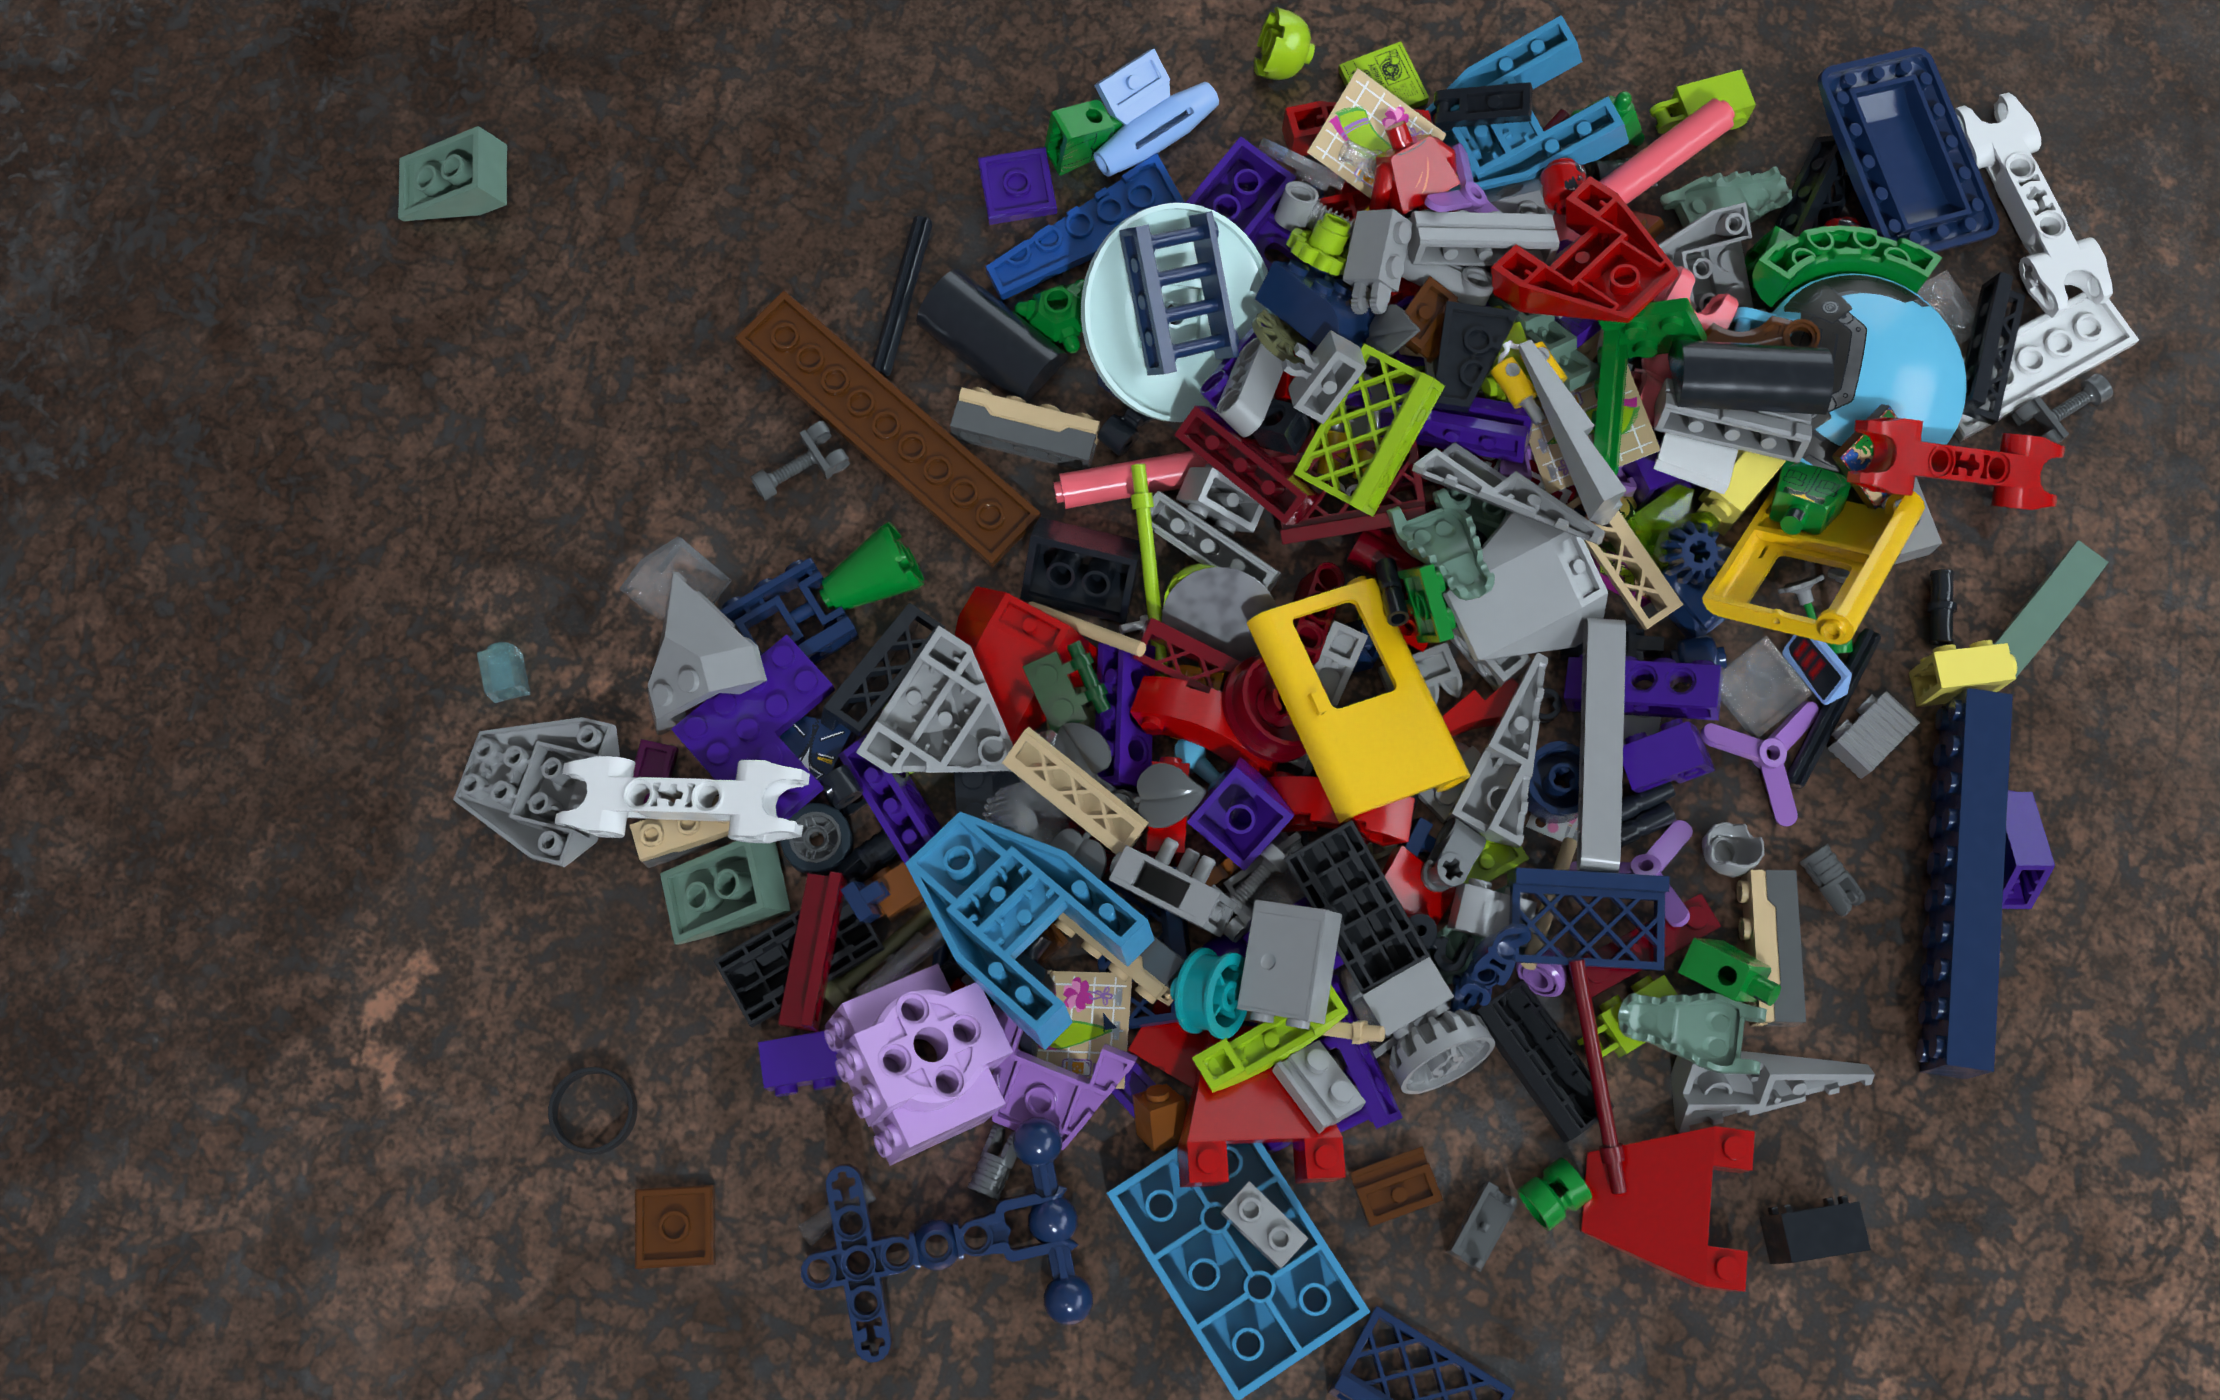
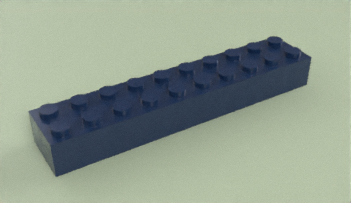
M1966 688L1939 708L1935 718V728L1940 730L1939 744L1936 745L1933 753V763L1938 767L1937 779L1933 782L1931 788V800L1935 802V816L1931 818L1929 824V836L1933 838V852L1929 854L1927 860V873L1931 875V888L1928 889L1925 896V910L1929 911V923L1924 929L1922 938L1923 947L1927 949V958L1920 974L1921 985L1925 986L1924 1001L1920 1003L1918 1010L1919 1023L1923 1024L1922 1039H1919L1916 1047V1059L1920 1062V1073L1969 1079L1994 1072L2013 694Z

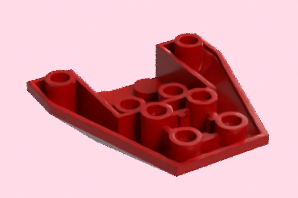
M976 586L958 616L955 636L971 646L1013 746L1025 729L1030 727L1036 731L1047 721L1023 666L1055 651L1059 652L1065 664L1073 660L1067 646L1080 640L1085 652H1090L1094 663L1091 664L1094 671L1097 667L1098 649L1071 626L1007 592ZM1078 670L1069 674L1074 687H1085Z

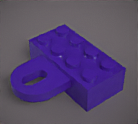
M1240 136L1185 203L1211 209L1236 224L1254 244L1268 271L1272 263L1266 259L1264 253L1269 249H1276L1289 259L1306 263L1291 253V248L1286 245L1292 231L1281 227L1274 218L1286 184L1295 181L1296 176Z

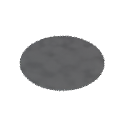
M1210 567L1189 574L1174 586L1163 607L1162 623L1242 662L1250 657L1261 655L1247 626V622L1259 613L1276 608L1277 606L1267 588L1253 576L1233 568ZM1185 656L1179 658L1187 665L1200 668L1199 663Z

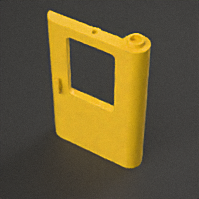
M1776 483L1702 597L1703 604L1707 610L1719 617L1830 644L1842 645L1848 643L1853 638L1925 509L1924 501L1914 491L1912 496L1890 494L1886 501L1885 509L1877 508L1875 510L1867 508L1863 504L1846 501L1844 509L1821 534L1814 535L1801 530L1796 535H1790L1781 529L1779 522L1773 521L1769 517ZM1902 499L1900 504L1896 508L1895 501ZM1781 556L1792 557L1845 569L1850 573L1829 609L1819 614L1817 620L1787 613L1780 609H1770L1749 604L1777 558Z
M1366 576L1357 577L1349 581L1346 586L1261 612L1247 622V626L1340 824L1356 815L1435 788L1437 792L1449 790L1471 777L1399 627L1391 626L1387 622L1382 593L1375 579H1367ZM1344 603H1352L1358 610L1394 685V690L1337 709L1331 705L1294 627L1293 620Z

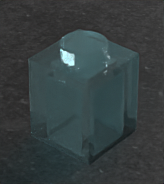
M507 642L494 643L487 647L488 650L477 652L484 692L494 703L531 694L523 654L514 644Z

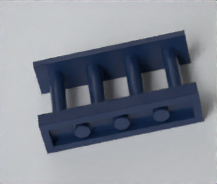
M1212 211L1190 215V227L1155 235L1150 233L1149 224L1119 230L1147 376L1177 372L1175 362L1178 358L1214 350L1216 359L1240 357L1238 351L1239 336L1233 324L1218 244L1219 230ZM1194 242L1197 264L1160 272L1157 270L1154 255L1156 249ZM1198 278L1201 279L1204 300L1170 308L1164 306L1162 286ZM1207 314L1211 336L1178 344L1171 342L1168 327L1170 322Z

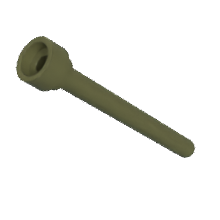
M927 905L882 943L885 950L854 967L841 979L837 977L827 983L825 998L835 1010L842 1003L848 1001L847 998L852 994L850 990L934 919Z

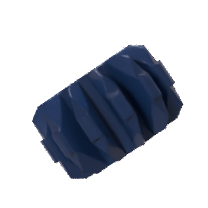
M1691 521L1683 522L1680 528H1671L1668 531L1670 540H1663L1659 544L1663 549L1667 550V554L1662 555L1659 560L1661 562H1669L1670 564L1665 574L1668 576L1677 574V582L1680 584H1686L1690 581L1691 584L1698 585L1704 582V578H1714L1717 575L1715 567L1722 566L1725 563L1722 558L1717 556L1718 552L1726 548L1723 544L1716 545L1715 543L1720 532H1708V524L1701 522L1694 525Z

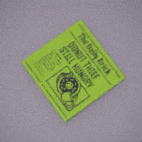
M1401 41L1339 64L1338 72L1346 87L1358 68L1412 109L1428 104L1429 96Z

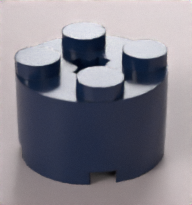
M1554 741L1545 744L1535 752L1533 774L1530 779L1527 802H1529L1528 811L1543 823L1560 824L1578 818L1580 746L1569 744L1566 741ZM1553 780H1564L1566 785L1564 788L1561 785L1557 786Z

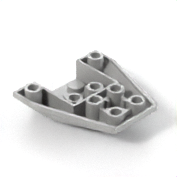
M1746 202L1709 211L1658 244L1675 267L1683 266L1693 273L1695 283L1690 295V302L1692 308L1697 313L1704 309L1712 297L1727 293L1738 300V307L1753 308L1741 244L1742 240L1752 238ZM1766 308L1757 309L1766 312ZM1733 320L1728 330L1735 331L1736 323Z
M1516 513L1509 514L1481 547L1483 550V561L1487 564L1490 573L1493 572L1495 575V584L1492 590L1480 598L1467 601L1459 599L1449 587L1443 592V596L1454 614L1457 626L1474 661L1576 647L1583 643L1586 618L1604 619L1608 597L1607 588L1584 539Z
M580 717L479 731L453 800L528 857L537 861L566 867L597 843L599 837L554 824L556 813L577 809L584 802L587 795V784L585 781L562 774L564 763L593 756L620 757L616 726Z

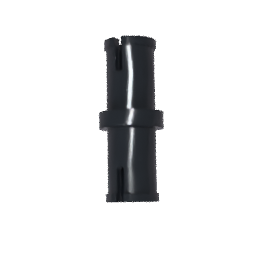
M1938 569L1930 572L1931 600L1927 603V612L1930 613L1929 644L1943 646L1954 643L1953 613L1957 612V603L1954 602L1955 571Z

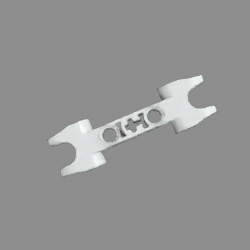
M2009 92L1999 95V99L1994 104V116L1997 123L1989 124L1981 121L1973 110L1965 105L1956 108L1955 113L1978 169L1986 168L2024 247L2030 254L2020 260L2019 271L2021 279L2031 297L2052 319L2062 316V313L2068 308V297L2064 285H2073L2080 288L2087 295L2088 299L2096 305L2107 302L2113 294L2106 257L2097 241L2092 237L2078 241L2075 240L2063 212L2037 162L2031 155V153L2037 152L2041 146L2040 132L2031 114Z
M593 756L564 763L562 774L585 781L587 784V795L584 802L577 809L556 813L554 824L561 827L590 833L598 837L622 838L625 835L627 818L730 821L728 838L735 841L772 843L802 837L803 825H798L795 821L778 818L776 814V804L781 794L788 789L809 785L810 774L802 769L786 767L765 760H740L738 762L736 780L633 777L635 762L621 757ZM650 793L649 799L644 804V799L646 795ZM719 794L718 802L712 807L713 799Z

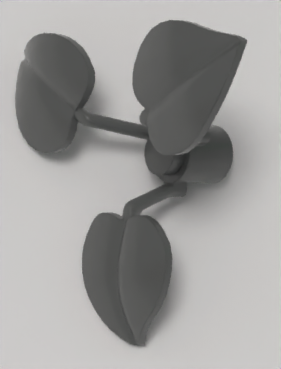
M1391 304L1388 305L1385 313L1377 314L1372 320L1369 327V337L1366 338V345L1393 358L1392 354L1419 333L1420 329L1401 307ZM1370 356L1366 362L1367 368L1364 370V373L1371 377L1373 374L1383 375L1380 360ZM1388 365L1389 372L1397 370L1394 367Z
M1066 723L1058 731L1054 747L1149 822L1147 825L1149 827L1166 828L1176 824L1195 809L1206 793L1203 787L1194 782L1181 769L1167 763L1149 766L1140 775L1137 781L1138 793L1119 790L1118 787L1112 786L1097 774L1107 769L1112 760L1109 744L1099 732L1080 723ZM1068 828L1062 830L1054 837L1050 846L1066 851L1098 879L1102 878L1107 867L1106 852L1098 841L1090 840L1092 837L1090 833L1086 831L1082 836L1078 831Z

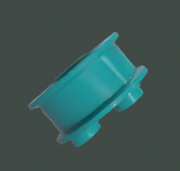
M1198 948L1187 957L1178 977L1173 980L1170 988L1171 998L1175 1000L1176 1017L1183 1030L1193 1034L1209 1030L1211 1035L1218 1039H1228L1239 1030L1247 1014V1011L1237 1009L1245 963L1242 955L1230 952L1223 956H1217L1209 948Z

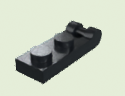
M1531 82L1438 90L1434 93V106L1437 107V113L1433 116V124L1442 131H1449L1453 127L1530 122L1533 94ZM1454 105H1459V111H1451V108Z

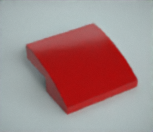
M1402 845L1393 848L1382 873L1407 916L1413 914L1429 915L1438 925L1455 895L1456 887H1449V889L1443 892L1428 890L1421 880V869L1425 863Z
M1157 1000L1151 1012L1155 1015L1172 1013L1171 1004L1168 1006ZM1179 1022L1141 1027L1128 1051L1193 1089L1198 1068L1192 1057L1203 1052L1208 1030L1197 1034L1188 1033L1183 1030Z

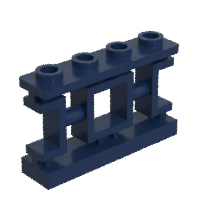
M808 558L805 561L797 560L786 567L783 574L774 579L767 578L760 581L754 586V591L742 598L740 596L731 598L722 605L720 610L737 625L743 637L750 638L755 644L756 642L748 629L779 611L793 633L790 638L814 664L819 663L859 639L853 623L842 607L825 616L811 592L821 587L822 580L824 579L812 558ZM799 587L807 602L788 612L780 597ZM815 614L824 630L805 640L797 624Z

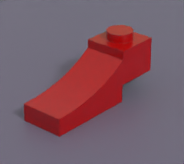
M1511 678L1486 700L1474 689L1442 716L1452 737L1481 727H1496L1519 684Z

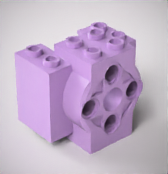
M939 964L842 1003L824 1025L826 1028L824 1031L826 1042L832 1051L837 1052V1072L843 1082H848L854 1094L852 1097L854 1109L860 1118H865L868 1127H872L875 1133V1147L881 1157H886L890 1166L984 1123L1006 1104L991 1074L996 1067L1013 1053L984 990L975 982L952 992ZM915 1039L926 1040L934 1047L937 1054L936 1062H927L916 1054L913 1045Z

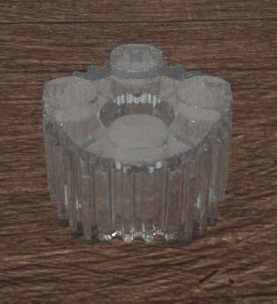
M1025 781L1001 788L1000 791L995 793L996 796L987 798L988 804L984 805L986 812H983V816H985L987 822L1048 845L1051 844L1058 833L1069 827V824L1066 822V819L1069 817Z

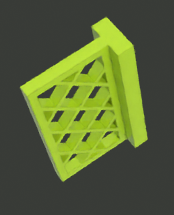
M1364 344L1361 351L1365 364L1370 356L1380 360L1383 375L1365 381L1364 373L1361 374L1358 378L1359 383L1352 386L1326 422L1319 425L1293 474L1373 517L1445 386L1435 378ZM1388 365L1394 367L1397 370L1389 372ZM1404 374L1415 378L1408 393L1399 396L1395 395L1392 383L1393 378ZM1385 381L1390 399L1372 405L1367 387ZM1361 390L1365 408L1347 413L1345 401L1348 395ZM1392 406L1394 419L1391 425L1378 429L1374 411ZM1367 414L1372 432L1354 438L1349 420ZM1343 423L1347 440L1330 446L1327 434L1331 426ZM1374 439L1376 446L1375 454L1371 459L1360 462L1356 444ZM1349 447L1354 465L1336 470L1332 452ZM1326 456L1330 473L1318 477H1313L1306 473L1313 459ZM1356 471L1358 485L1350 497L1341 492L1338 477ZM1332 480L1333 487L1324 482Z

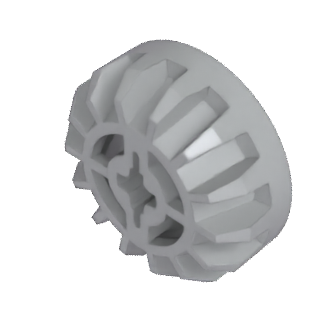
M1459 1009L1455 1013L1445 1011L1440 1018L1430 1017L1428 1018V1023L1420 1027H1412L1411 1034L1398 1039V1044L1393 1046L1391 1050L1389 1068L1402 1092L1406 1094L1428 1092L1462 1077L1477 1067L1493 1051L1495 1041L1480 1016L1463 1009Z

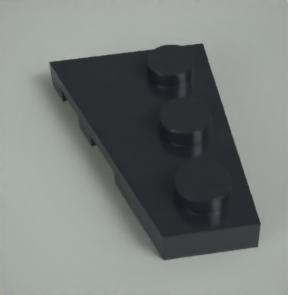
M1451 301L1446 302L1435 379L1445 387L1433 408L1468 413L1520 311Z

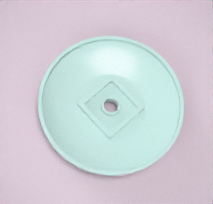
M1168 203L1149 207L1136 212L1117 225L1103 240L1091 260L1086 273L1081 299V322L1086 348L1097 373L1105 385L1116 397L1133 410L1147 417L1167 422H1184L1194 406L1210 407L1216 412L1200 393V388L1224 359H1216L1214 350L1178 358L1175 362L1177 372L1147 376L1119 230L1149 224L1150 233L1155 235L1190 227V215L1212 211L1219 230V250L1233 324L1238 333L1239 341L1251 329L1252 320L1257 314L1267 310L1268 313L1275 315L1255 300L1268 270L1251 240L1236 224L1225 216L1203 206L1189 203ZM1194 242L1156 249L1154 252L1159 272L1197 264ZM1200 278L1162 286L1161 289L1166 308L1171 304L1178 306L1204 300ZM1207 314L1179 320L1175 324L1169 323L1168 326L1173 344L1211 336Z

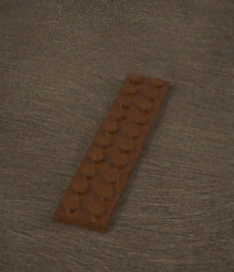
M785 290L735 337L737 344L992 568L1041 517V512Z

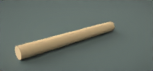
M1033 601L1028 603L1071 626L1080 635L1141 657L1146 651V644L1144 642Z
M1569 837L1563 839L1553 870H1569L1577 847L1576 840ZM1556 895L1544 896L1551 901ZM1542 903L1539 911L1545 907ZM1547 911L1534 924L1545 937H1547L1553 919L1550 911ZM1531 932V940L1528 942L1524 955H1534L1544 945L1533 932ZM1521 963L1528 970H1535L1537 964Z

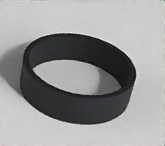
M598 1067L582 1068L567 1075L554 1089L548 1106L549 1124L556 1138L569 1149L584 1154L606 1153L621 1145L632 1132L637 1119V1100L631 1086L618 1074ZM590 1074H606L617 1080L626 1093L629 1107L626 1123L621 1132L609 1143L597 1148H580L571 1143L560 1128L558 1121L560 1100L566 1089L577 1079Z

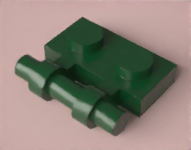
M1080 640L1067 646L1073 660L1065 664L1059 652L1055 651L1023 666L1053 734L1058 733L1060 727L1066 723H1080L1088 719L1089 717L1083 706L1085 703L1092 701L1098 714L1111 708L1105 695L1108 693L1104 683L1100 684L1091 665L1094 663L1090 652H1085ZM1078 670L1086 687V691L1080 694L1077 693L1069 676L1070 673Z

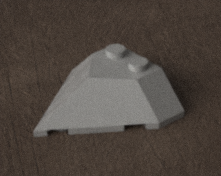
M674 571L657 659L648 682V701L657 735H663L671 731L676 724L686 717V710L718 693L742 694L767 681L758 645L750 638L743 637L734 628L735 624L701 592L694 591L686 584L687 579L679 572Z
M938 626L856 753L887 773L1012 772L1002 762L1012 749L1013 743L971 646L941 626Z

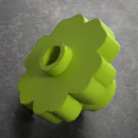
M1325 213L1323 219L1317 221L1313 231L1295 228L1291 232L1286 245L1291 248V253L1312 267L1335 276L1339 274L1344 275L1349 252L1345 245L1350 237L1348 231L1351 225L1336 215Z

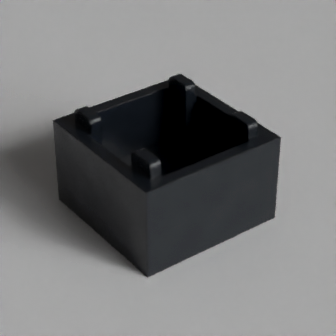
M1847 1195L1837 1197L1839 1203L1837 1205H1834L1833 1198L1830 1197L1823 1199L1824 1207L1792 1212L1790 1204L1781 1206V1214H1779L1777 1206L1769 1207V1216L1760 1217L1770 1264L1796 1263L1871 1250L1860 1202L1849 1203Z

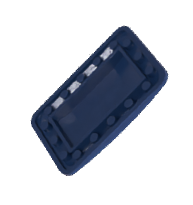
M1912 47L1832 65L1820 73L1817 81L1834 139L1862 208L1872 228L1877 230L1878 236L1894 241L1905 238L1936 253L1985 240L1997 233L2000 224L1998 215L1937 66L1929 52L1920 47Z

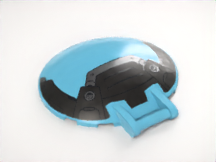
M1837 274L1820 278L1800 287L1785 298L1772 313L1749 307L1737 308L1733 321L1736 323L1735 331L1738 332L1749 331L1750 328L1755 329L1764 324L1771 316L1792 321L1797 319L1812 321L1820 331L1821 339L1818 347L1828 348L1832 355L1834 384L1830 406L1826 415L1811 414L1812 438L1800 462L1844 475L1832 455L1855 432V421L1866 420L1881 404L1889 405L1898 418L1924 421L1921 442L1947 445L1955 433L1962 417L1966 399V372L1961 350L1955 336L1941 315L1927 301L1907 287L1894 281L1868 274ZM1795 331L1790 335V341L1794 346L1807 347L1811 343L1809 335L1804 331Z

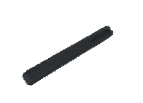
M920 215L915 216L912 222L872 363V367L884 377H888L893 368L932 230L931 219Z
M1868 628L1860 632L1853 646V651L1849 653L1844 663L1852 673L1848 694L1828 705H1822L1819 716L1812 724L1787 772L1790 786L1801 789L1806 785L1881 641L1879 633Z

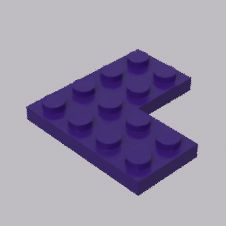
M785 635L761 655L767 681L742 694L718 693L703 702L671 730L714 780H736L737 767L740 760H765L786 767L802 769L809 773V785L788 789L778 798L776 804L777 817L788 820L822 792L824 788L779 736L834 692L835 688L788 635Z

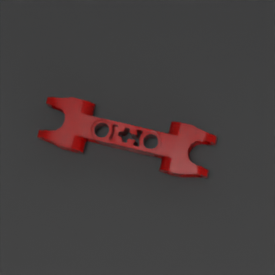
M1879 417L1855 421L1854 431L1862 433L1871 439L1874 455L1871 463L1865 469L1848 471L1847 482L1872 492L1912 496L1915 476L1994 486L1991 506L2027 510L2056 507L2058 496L2044 491L2041 485L2040 473L2043 465L2049 459L2064 457L2065 447L2045 437L2002 433L2000 450L1997 452L1921 442L1924 422L1921 420Z

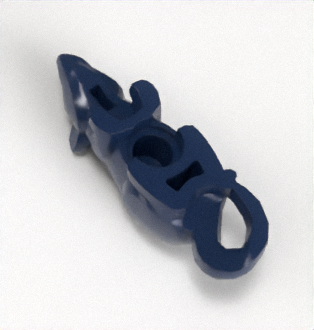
M1519 923L1510 924L1502 928L1497 934L1485 937L1476 946L1466 971L1461 977L1454 975L1452 978L1454 986L1452 994L1454 997L1451 999L1449 1011L1453 1013L1459 1009L1468 1011L1475 1006L1478 998V1002L1482 1006L1490 1003L1492 987L1496 984L1505 985L1512 975L1516 963L1517 953L1515 948L1525 945L1531 940V930L1527 926Z

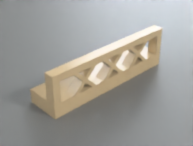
M1580 497L1575 498L1567 506L1574 510V508L1582 503ZM1619 511L1608 524L1601 526L1595 523L1596 526L1606 532V537L1617 553L1616 555L1603 553L1598 544L1584 539L1585 544L1644 630L1649 629L1684 605ZM1609 560L1615 561L1614 567L1612 566ZM1621 562L1627 565L1638 581L1637 585L1623 582L1619 576ZM1629 590L1636 591L1635 598ZM1642 593L1647 594L1658 611L1650 618L1647 617L1640 606Z
M1030 727L1023 731L1002 762V764L1115 854L1123 852L1126 845L1132 848L1149 824V822Z

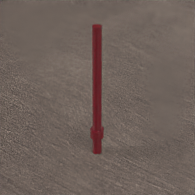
M1585 960L1569 961L1603 1144L1599 1146L1601 1161L1607 1166L1611 1193L1621 1194L1627 1192L1622 1161H1625L1623 1144L1618 1143Z

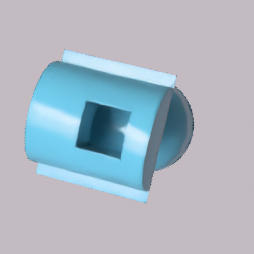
M1183 739L1178 740L1175 744L1174 757L1181 758L1182 763H1190L1189 774L1196 773L1209 783L1210 786L1207 790L1209 791L1226 771L1220 774L1205 757L1206 750L1204 747Z

